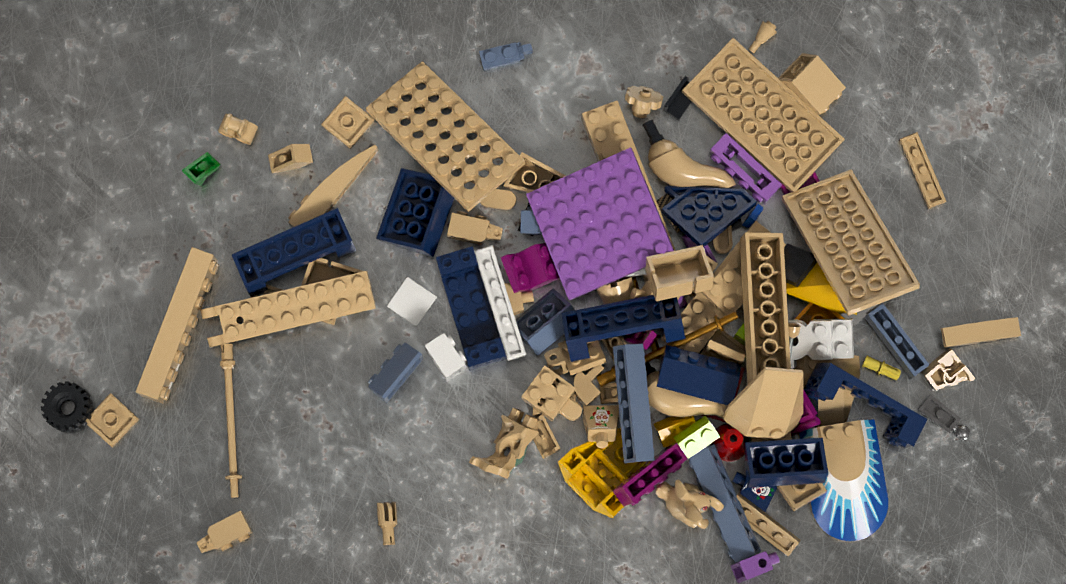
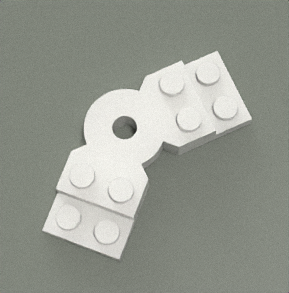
M794 319L788 321V323H795L801 326L800 333L797 336L799 342L798 344H792L791 369L797 366L798 359L806 355L812 360L854 358L853 319H814L808 325L802 320ZM745 363L742 367H744V368H745V371L747 372L746 363Z

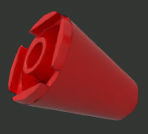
M728 423L720 425L715 429L720 437L712 442L710 446L715 444L722 461H737L745 455V443L749 442L747 436H744Z

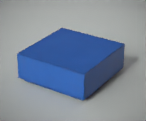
M757 204L742 225L749 228L757 220L763 211V207Z

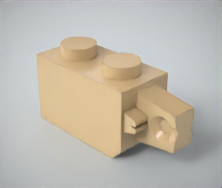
M457 211V213H452L447 238L482 245L486 240L500 241L503 228L490 224V221L486 220L487 218L484 216L475 215V217H470L466 212Z
M239 511L209 526L208 535L199 540L197 545L201 553L214 549H221L223 552L233 547L232 543L239 540L241 543L249 539V534L253 532L243 512Z

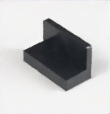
M686 75L663 109L664 112L678 121L692 103L682 93V90L690 83L688 81L689 77Z

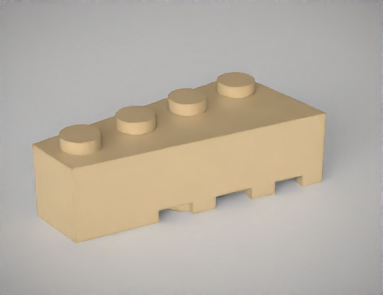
M521 152L520 156L525 160V165L509 177L503 186L529 193L561 179L565 175Z

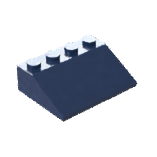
M401 168L376 239L419 254L434 257L454 197L430 174Z

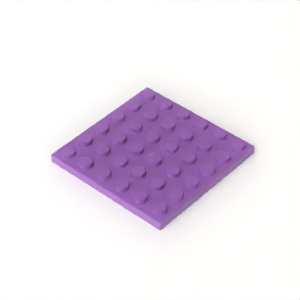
M631 147L526 194L569 300L646 267V257L674 251Z

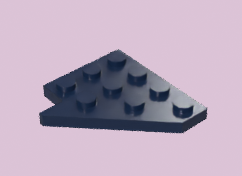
M665 186L664 192L673 200L662 208V213L696 245H703L704 247L755 207L757 201L744 189Z

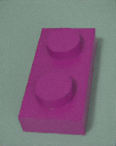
M652 330L627 334L624 336V340L629 344H643L644 350H647L653 344L657 334Z

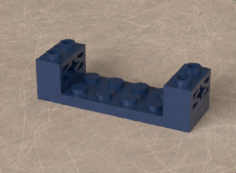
M338 208L238 251L232 254V258L250 297H253L268 290L265 282L335 251L338 258L355 252L356 248Z
M473 246L436 257L469 371L506 360L504 347L494 321Z
M654 295L561 313L571 362L590 358L587 342L662 327L666 343L685 339L677 297L656 301Z
M832 363L816 364L804 387V391L809 393L808 397L816 401L833 400L839 388L843 390L846 388L851 391L850 394L858 399L864 398L869 406L873 408L879 407L883 409V414L892 417L883 435L889 439V444L906 448V446L914 447L928 419Z

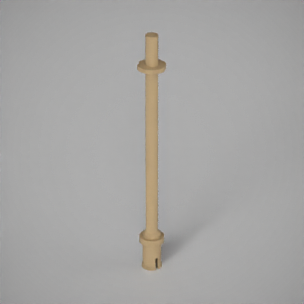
M233 344L220 345L222 358L220 366L224 369L230 473V475L225 476V479L230 480L231 498H238V479H242V475H237L232 368L235 366V361H233Z

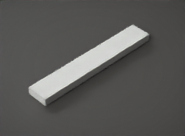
M493 245L474 250L507 360L510 361L526 356Z

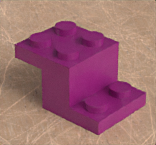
M546 243L534 244L519 253L501 257L514 293L536 290L553 281L560 280Z

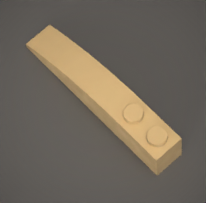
M373 145L357 154L330 174L309 196L306 195L300 202L301 207L298 210H294L288 217L290 219L288 221L289 225L293 228L331 211L379 151L378 147Z

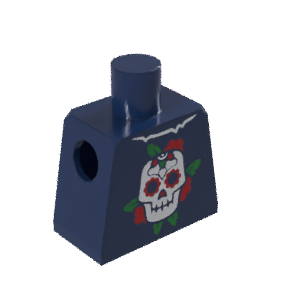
M738 471L732 482L742 486L739 492L740 495L748 499L763 512H766L777 490V486L747 488L746 475Z

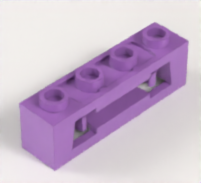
M727 133L710 149V158L716 164H722L725 167L724 170L731 177H736L739 180L738 184L743 189L750 190L753 193L752 197L757 202L766 204L781 188L782 184ZM734 154L757 178L761 177L756 185L754 180L733 160L730 161Z

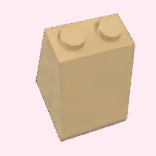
M802 53L778 78L817 114L825 113L829 109V105L834 100L840 98L842 91L846 88L820 57L812 54Z

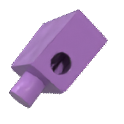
M765 551L731 565V569L737 583H741L773 570L772 565L779 563V557L776 552L767 554Z

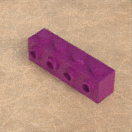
M677 443L666 447L654 457V461L647 462L612 490L623 507L629 504L632 506L637 504L643 494L647 495L652 492L657 483L661 484L669 478L668 474L674 473L682 467L681 464L688 458Z

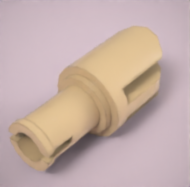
M396 502L377 503L378 526L382 528L383 545H395L394 527L398 525Z

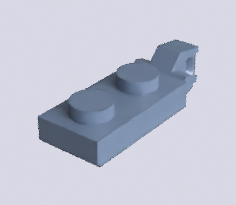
M520 42L479 51L483 70L518 63L524 59V55L533 53L531 43L521 45Z

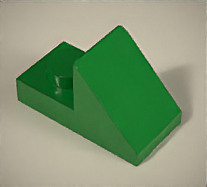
M206 152L186 166L182 172L196 185L202 186L205 179L218 170L221 164Z

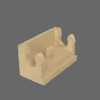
M542 414L536 418L538 420L534 429L539 431V434L533 441L542 458L545 459L560 451L561 448Z

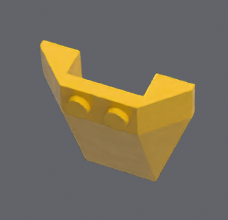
M818 262L798 287L786 283L787 294L837 313H846Z
M621 428L617 430L616 440L608 442L606 448H598L596 442L589 441L571 449L557 462L565 482L589 507L611 518L623 508V505L612 490L646 464V462L624 463Z

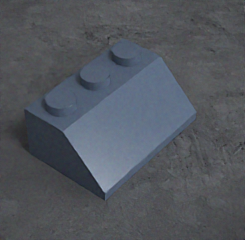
M553 288L515 319L521 339L538 356L565 334L561 313L574 311L575 309Z
M406 342L403 345L399 344L394 349L393 354L395 355L390 360L386 359L380 367L382 369L378 375L374 374L368 381L370 384L368 388L386 403L423 360L422 354Z

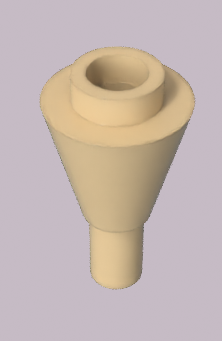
M762 21L755 41L748 50L755 53L761 44L777 33L775 31L776 26L770 21L766 23Z

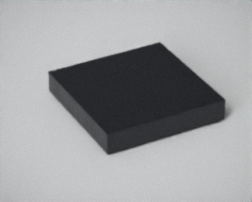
M788 243L784 247L786 283L798 287L817 263L811 252Z

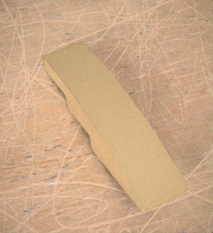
M1018 317L941 328L944 348L1021 336Z

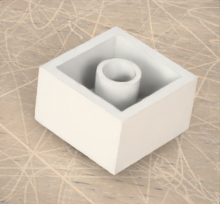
M443 333L426 344L425 349L448 382L466 370L465 364L467 360L461 351L457 353L455 350L456 343L450 335L446 336Z

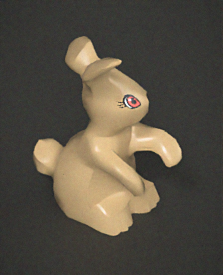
M676 480L675 486H671L667 482H662L656 486V495L658 498L665 500L666 508L671 515L692 528L698 526L701 529H706L708 527L709 521L707 518L703 519L701 513L709 510L710 506L719 512L724 508L720 500L702 492L694 484L682 483L680 480Z

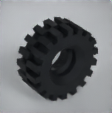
M65 381V384L59 382L57 387L52 385L50 387L52 391L50 393L46 391L45 395L47 398H42L41 401L44 406H41V411L44 412L42 416L47 420L46 422L61 432L68 431L69 433L73 432V429L80 430V425L86 426L88 423L85 420L87 418L90 420L92 416L89 413L93 412V407L91 406L93 401L89 398V393L76 383H70L69 381ZM71 400L75 408L72 413L65 415L61 411V406L65 401Z

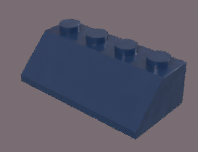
M666 345L660 361L656 387L729 405L735 398L741 365Z
M823 438L746 442L745 474L747 488L825 483L828 476V467Z

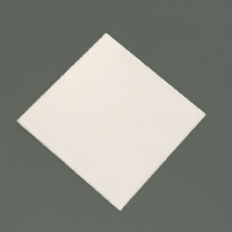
M407 277L387 307L417 327L437 296Z

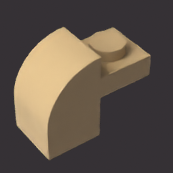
M602 365L587 369L586 375L583 372H579L574 378L573 386L576 388V397L584 406H588L601 394L592 381L604 371L605 368Z

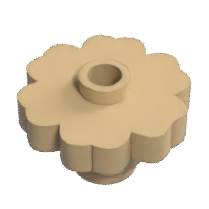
M631 86L627 88L625 100L629 104H633L632 114L634 116L647 118L651 109L657 110L661 108L663 96L652 88Z

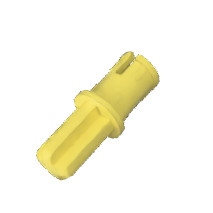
M868 355L862 364V367L877 372V375L882 374L893 380H898L901 374V370L885 364V361L881 362Z

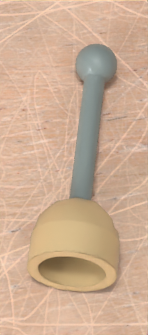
M788 323L790 361L793 338L799 335L801 327L795 323Z

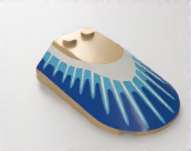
M875 419L821 426L798 433V439L823 438L828 476L825 483L822 484L827 491L810 502L812 515L817 525L828 535L841 541H858L876 532L887 515L888 494Z

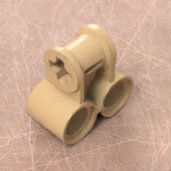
M229 113L224 115L218 132L226 137L235 138L242 143L251 145L258 126Z

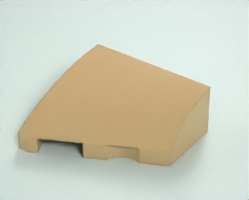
M951 348L947 349L920 372L935 390L942 389L947 385L953 386L957 385L958 382L973 381L975 379Z

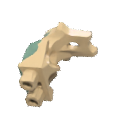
M512 408L509 416H501L502 428L494 441L496 444L495 453L488 458L473 456L469 463L486 472L508 479L514 467L522 463L527 445L539 434V431L534 429L538 419L525 415L523 422H521L524 412ZM510 448V453L505 456L504 451Z

